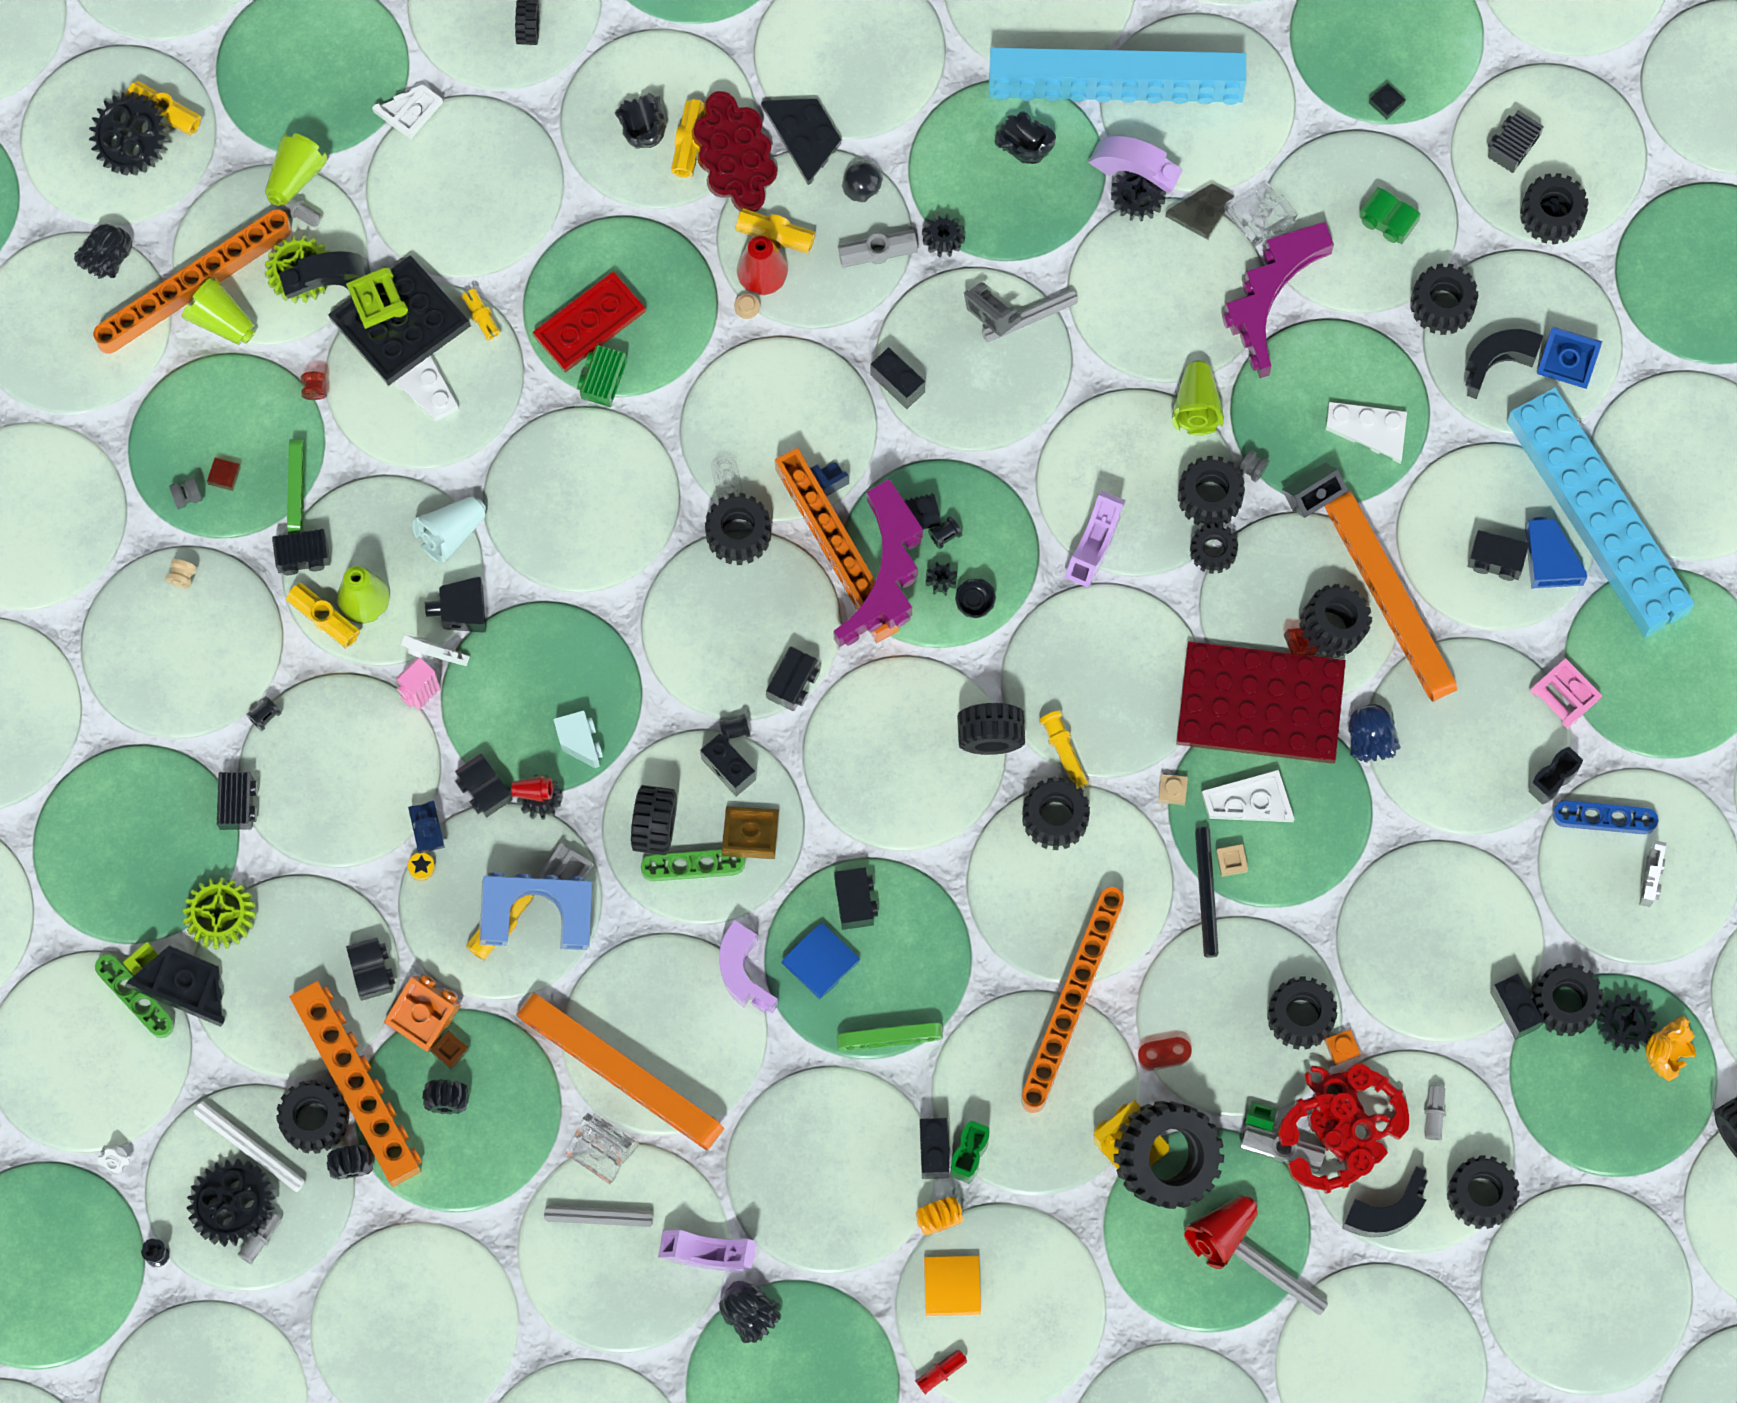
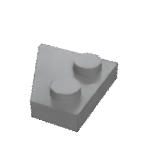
M1655 841L1647 854L1640 899L1641 906L1651 907L1655 899L1659 900L1661 884H1658L1660 874H1663L1665 867V842Z

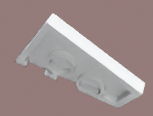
M1329 402L1326 430L1353 443L1358 442L1371 448V451L1393 458V461L1401 464L1407 412Z

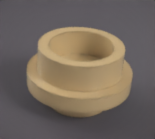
M743 294L735 300L734 310L740 318L751 319L758 314L760 303L754 295Z

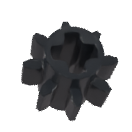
M936 562L933 570H926L927 576L931 578L925 580V585H932L934 595L937 592H943L946 596L947 590L950 587L956 588V582L952 579L957 578V571H950V563L944 566ZM942 576L946 577V579H942L941 582L937 581V578L940 579Z

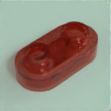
M1182 1037L1168 1038L1143 1044L1138 1051L1137 1058L1142 1068L1154 1071L1184 1065L1191 1057L1192 1048L1190 1043ZM1180 1046L1183 1049V1053L1176 1054L1173 1048ZM1149 1051H1154L1157 1057L1149 1059L1146 1054Z

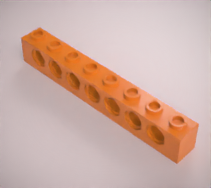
M797 447L775 459V470L856 610H858L864 604L876 581ZM883 621V624L877 630L870 632L877 644L899 632V627L894 626L889 629L885 621Z
M316 981L290 995V1000L391 1187L393 1188L419 1174L421 1171L418 1164L422 1163L415 1148L409 1150L405 1141L409 1137L403 1126L397 1127L392 1118L397 1115L389 1101L384 1104L380 1094L384 1093L379 1081L377 1078L371 1080L367 1071L371 1070V1067L364 1055L359 1057L354 1048L359 1045L353 1033L346 1034L342 1027L347 1022L339 1009L334 1011L329 1003L334 998L328 987L321 988L319 982ZM325 1008L326 1014L320 1019L313 1017L316 1009ZM330 1031H337L339 1036L335 1041L328 1042L325 1040L326 1035ZM350 1054L352 1057L348 1064H338V1059L341 1055ZM354 1078H364V1083L361 1087L352 1088L350 1086ZM369 1100L376 1101L377 1105L374 1110L369 1112L363 1110L365 1102ZM382 1123L388 1124L389 1130L386 1134L378 1135L375 1133L378 1125ZM391 1148H402L401 1155L398 1158L388 1157V1152Z

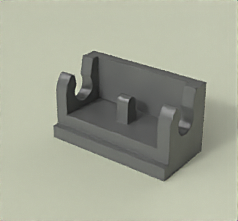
M981 282L971 290L964 292L967 310L1001 337L1022 321L1021 316L1015 314L1017 312L1016 308L1005 306L988 289L979 294L980 291L987 287L984 282Z

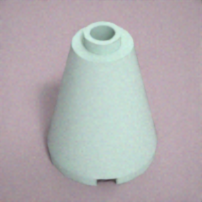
M467 497L417 517L412 521L413 533L416 539L421 536L425 543L421 547L433 560L438 563L443 561L444 563L483 521L486 511L485 505L478 498Z

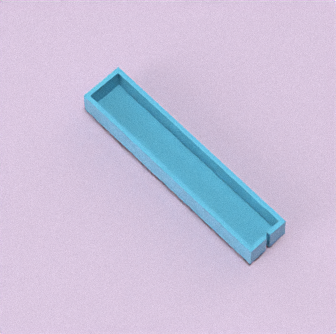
M990 48L989 98L997 100L1020 98L1024 101H1030L1037 98L1048 101L1071 99L1075 102L1087 99L1097 100L1098 102L1122 100L1125 103L1135 101H1147L1149 103L1172 101L1176 104L1186 102H1198L1200 104L1223 102L1227 105L1243 103L1246 86V53Z
M1553 388L1512 410L1507 424L1644 638L1664 628L1667 622L1671 624L1688 615L1695 604L1557 389Z

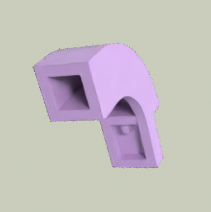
M1110 136L1099 141L1088 162L1107 176L1117 171H1129L1139 174L1167 193L1173 191L1183 171L1165 158L1167 153L1142 140L1125 136Z
M1101 490L1088 526L1071 557L1064 578L1089 588L1113 539L1126 500Z
M734 920L724 935L720 947L719 964L723 983L731 997L743 1008L749 1000H752L751 1004L759 1011L765 1012L767 1010L773 1013L778 1006V999L754 984L747 977L744 970L745 960L758 941L757 934Z
M663 1230L658 1258L711 1270L743 1272V1269H752L757 1241L750 1239H715L682 1230Z

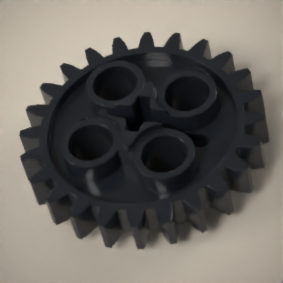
M122 92L121 98L113 95V103L104 101L105 110L97 108L100 117H92V120L97 125L96 127L89 128V130L95 132V136L90 137L89 140L96 142V145L91 150L100 152L96 159L104 161L103 166L111 168L112 172H120L125 176H128L130 172V174L137 176L139 169L141 172L146 173V165L156 167L154 159H163L159 154L160 150H168L162 145L163 141L170 140L169 137L164 136V132L169 131L170 127L163 126L168 117L159 116L163 108L155 107L157 102L151 99L148 100V96L141 94L139 97V94L132 92L130 96L128 93ZM126 112V120L121 123V115ZM147 121L148 129L143 132L142 126ZM116 135L117 143L112 147L111 140ZM136 145H138L139 151L137 155L134 156L133 149Z
M226 1159L224 1167H221L216 1162L215 1171L212 1172L206 1168L207 1177H197L201 1184L199 1186H191L195 1195L187 1197L193 1204L187 1206L186 1209L192 1214L188 1219L194 1224L193 1228L197 1233L201 1232L200 1235L204 1240L209 1238L213 1245L219 1241L223 1247H226L230 1240L235 1247L239 1238L248 1243L247 1235L251 1234L257 1237L255 1230L257 1227L265 1230L266 1227L262 1221L264 1219H272L267 1210L275 1209V1206L269 1201L276 1199V1196L271 1192L274 1186L268 1181L270 1178L265 1172L262 1173L258 1165L253 1168L250 1161L243 1165L240 1159H236L234 1165H232ZM240 1180L236 1187L230 1188L235 1181ZM218 1197L214 1204L208 1205L211 1199ZM254 1200L251 1207L245 1208L249 1201ZM232 1217L228 1224L223 1225L225 1219Z

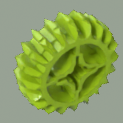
M293 235L292 242L289 243L283 238V246L280 247L275 244L274 250L276 253H268L270 261H265V267L268 269L265 271V277L269 279V287L274 288L273 291L277 296L282 294V298L285 301L288 298L284 294L279 273L299 265L298 260L305 258L306 254L312 256L330 252L328 250L325 251L326 248L323 243L317 245V240L314 237L308 242L307 237L303 235L301 240L297 241L296 236ZM324 286L295 296L292 298V302L296 304L298 299L302 298L303 302L307 303V297L309 296L316 300V293L325 294Z
M220 877L218 884L215 883L213 878H210V886L205 887L201 882L199 884L200 892L194 889L191 890L194 899L186 898L185 903L190 907L184 908L182 911L184 915L188 916L183 920L185 926H190L187 932L189 935L195 934V942L198 943L203 940V946L206 948L213 942L215 950H218L220 943H223L225 948L229 949V941L233 940L238 945L240 943L239 935L245 938L248 936L244 929L253 928L254 925L249 920L256 918L255 912L250 911L255 908V903L249 901L252 897L249 892L243 893L245 887L242 884L236 887L235 880L231 879L226 885L223 877ZM225 895L235 898L240 904V910L227 906ZM215 896L211 904L202 906L209 898ZM222 908V910L224 911V913H221V914H220V916H219V918H218V921H217V918H216V916H215L214 914H218V913H219V909ZM204 917L205 920L212 921L213 932L202 928L198 918ZM236 921L231 928L224 931L227 923Z

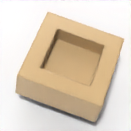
M1161 774L1158 803L1185 805L1188 777Z
M1243 844L1216 849L1221 877L1248 872Z

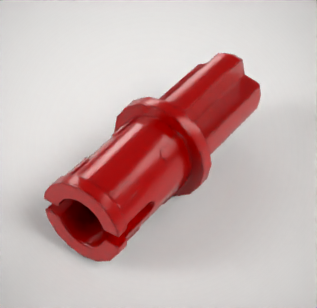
M956 1350L939 1364L935 1362L934 1367L916 1379L915 1382L926 1395L944 1380L947 1382L949 1380L947 1377L967 1363V1358L960 1350Z

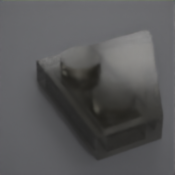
M1210 184L1168 209L1165 217L1209 240L1234 200V195L1214 184Z

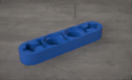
M1561 801L1555 806L1552 814L1554 822L1561 827L1643 835L1652 833L1659 821L1656 812L1649 808L1578 801ZM1563 808H1567V812L1570 814H1576L1578 809H1581L1579 821H1576V815H1570L1568 819L1565 820L1563 819V815L1558 813H1560L1563 810ZM1595 810L1599 814V821L1596 823L1588 822L1585 818V812ZM1615 812L1622 813L1626 817V823L1616 825L1612 821V814ZM1631 814H1635L1634 820H1641L1645 815L1652 823H1649L1648 827H1644L1643 822L1635 821L1633 826H1630Z

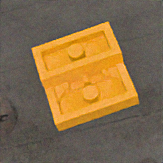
M979 1256L924 1257L926 1316L981 1315Z

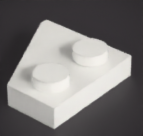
M422 84L411 89L408 93L394 96V100L383 105H379V103L374 105L372 110L406 137L412 139L443 104V100Z

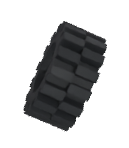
M517 0L515 9L516 44L537 45L540 23L539 0Z
M1213 522L1208 527L1204 524L1201 526V530L1197 529L1192 537L1190 557L1191 560L1194 559L1196 567L1198 565L1201 566L1200 570L1205 572V569H1208L1209 574H1213L1215 570L1218 573H1222L1224 568L1228 570L1231 563L1235 562L1238 552L1237 536L1235 533L1231 534V528L1227 527L1224 529V524L1219 523V526H1215V522ZM1209 540H1218L1223 544L1224 552L1217 557L1209 556L1204 550L1205 543Z

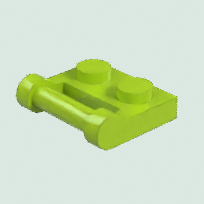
M390 268L379 269L346 283L365 329L394 316L402 317L408 312L406 304L401 301L392 281L393 274ZM378 283L383 284L391 302V305L384 307L375 287Z

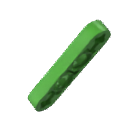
M304 439L289 440L288 534L303 532Z
M722 850L650 855L641 862V872L646 880L652 882L734 876L744 870L745 858L736 857L737 861H741L736 863V868H731L730 864L727 863L722 864V870H718L717 857H721L722 862L730 861V857L722 856ZM703 858L712 859L714 861L713 868L708 871L700 869V860ZM676 860H683L687 863V869L684 872L677 873L672 869V865ZM663 861H668L669 874H665L664 868L656 869V874H651L650 870H645L650 867L652 862L656 864V867H665Z
M103 955L99 957L95 964V971L98 976L152 1035L157 1038L168 1037L173 1032L174 1022L165 1010L153 998L135 990H131L126 994L120 993L118 990L119 984L133 976L114 956ZM104 963L109 965L114 963L112 968L118 974L115 979L108 971L102 973L104 971ZM142 999L149 1000L151 1004L150 1009L145 1013H140L136 1010V1004ZM155 1014L161 1022L167 1020L165 1022L167 1028L163 1031L160 1028L155 1030L157 1025L150 1017Z
M927 1023L842 1033L837 1035L838 1050L854 1051L938 1041L943 1039L942 1024Z

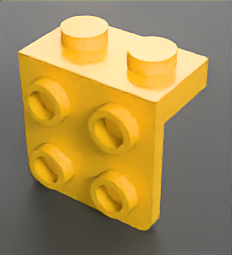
M1135 1100L1130 1104H1123L1118 1108L1115 1113L1116 1115L1112 1119L1102 1121L1094 1129V1144L1116 1169L1120 1168V1164L1114 1163V1154H1118L1119 1148L1114 1145L1116 1138L1121 1139L1123 1134L1119 1129L1122 1124L1128 1125L1131 1122L1128 1117L1133 1112H1141V1106ZM1160 1135L1155 1139L1150 1149V1167L1169 1152V1145Z

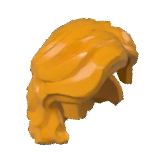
M1683 1016L1674 1019L1672 1022L1670 1021L1661 1031L1654 1033L1646 1046V1058L1650 1067L1659 1077L1667 1081L1674 1080L1679 1075L1680 1069L1687 1065L1684 1060L1678 1062L1680 1057L1696 1056L1695 1047L1690 1043L1695 1035L1689 1027V1019Z

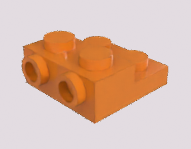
M422 974L421 977L417 975L409 979L384 1023L429 1052L444 1028H448L461 1004L456 1001L457 995L447 989H444L443 992L434 987L436 984L435 980Z

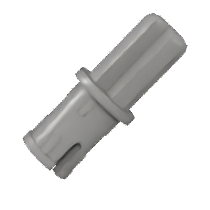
M293 198L288 204L278 206L290 213L292 218L297 217L312 227L318 226L322 219L321 214L306 206L301 199Z
M1431 1085L1429 1087L1428 1109L1424 1113L1427 1115L1425 1139L1442 1140L1443 1117L1446 1116L1444 1111L1446 1089L1441 1085Z
M268 1212L272 1217L271 1220L264 1219L262 1221L266 1227L265 1230L257 1227V1237L251 1235L248 1243L237 1254L251 1265L264 1245H269V1238L281 1223L282 1219L273 1212Z

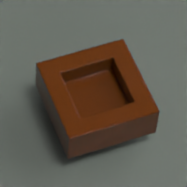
M447 1031L430 1052L452 1070L469 1051V1048L450 1031Z

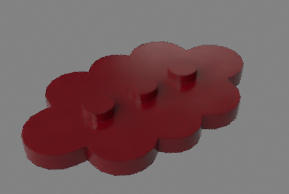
M716 91L706 99L704 104L705 116L696 121L691 131L692 139L701 148L697 156L698 164L704 171L708 172L706 179L707 187L712 194L720 198L730 197L734 207L739 212L743 208L757 212L765 201L764 189L769 187L777 176V167L774 161L768 157L772 148L771 142L766 135L761 133L762 119L758 112L749 107L738 108L737 102L731 94L724 91Z

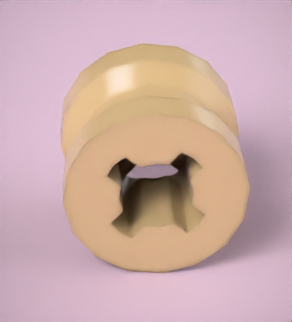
M172 559L170 564L172 569L166 575L165 580L174 586L189 589L192 583L190 578L195 574L197 567L184 560Z

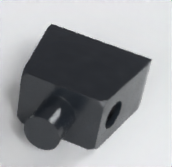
M481 577L442 585L439 587L440 600L425 601L426 617L441 616L443 629L486 632L484 591Z

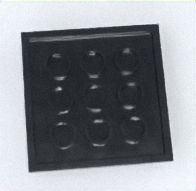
M411 255L390 269L393 274L392 281L399 297L408 309L404 316H394L365 329L352 297L328 314L332 323L388 386L471 327L470 321ZM376 284L375 287L384 307L391 305L383 284Z

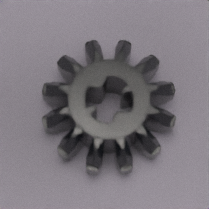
M947 213L945 219H941L936 214L935 221L930 219L926 221L927 227L922 229V235L925 236L922 242L924 246H928L929 253L937 250L939 258L943 252H946L951 257L952 250L957 252L961 250L960 244L965 242V236L963 235L965 228L963 225H959L958 218L950 220V215Z
M552 781V798L546 799L545 802L518 797L517 803L523 805L521 808L522 813L530 812L531 819L536 818L537 814H540L541 820L546 819V812L554 816L555 810L553 807H561V801L558 798L562 796V791L557 789L558 783Z
M450 1079L431 1080L425 1084L423 1090L424 1108L433 1113L450 1115L465 1111L469 1102L467 1085L459 1081H451Z
M353 1145L331 1150L327 1155L328 1162L326 1163L330 1177L340 1180L369 1174L373 1170L374 1160L370 1147Z

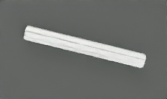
M200 1102L195 1107L193 1112L197 1117L293 1191L298 1192L304 1186L305 1180L206 1103Z

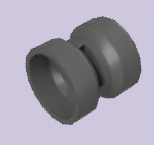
M194 477L186 479L185 483L182 484L175 483L169 485L178 510L186 507L190 502L198 503L203 501ZM182 489L185 490V493H186V496H187L186 499H185V496H184V494H183Z

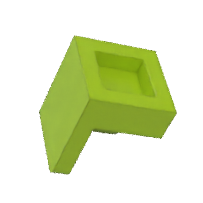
M146 942L127 958L123 964L134 976L158 954L150 943Z

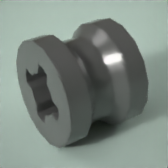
M1250 450L1242 461L1239 470L1241 474L1249 475L1251 480L1256 483L1266 470L1270 460L1266 458L1261 459L1255 451Z

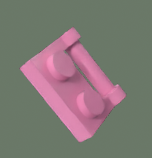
M1566 658L1530 690L1535 697L1539 696L1562 719V724L1567 729L1602 698V695ZM1551 684L1575 708L1572 713L1546 689L1548 685Z

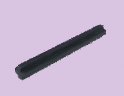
M1200 827L1195 830L1203 952L1204 957L1214 958L1218 956L1219 951L1210 829L1208 827Z

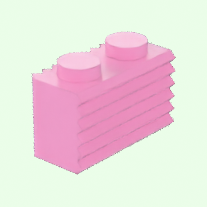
M419 657L396 678L397 690L401 694L399 697L410 708L414 705L417 709H421L425 702H429V698H433V695H436V691H440L435 671Z

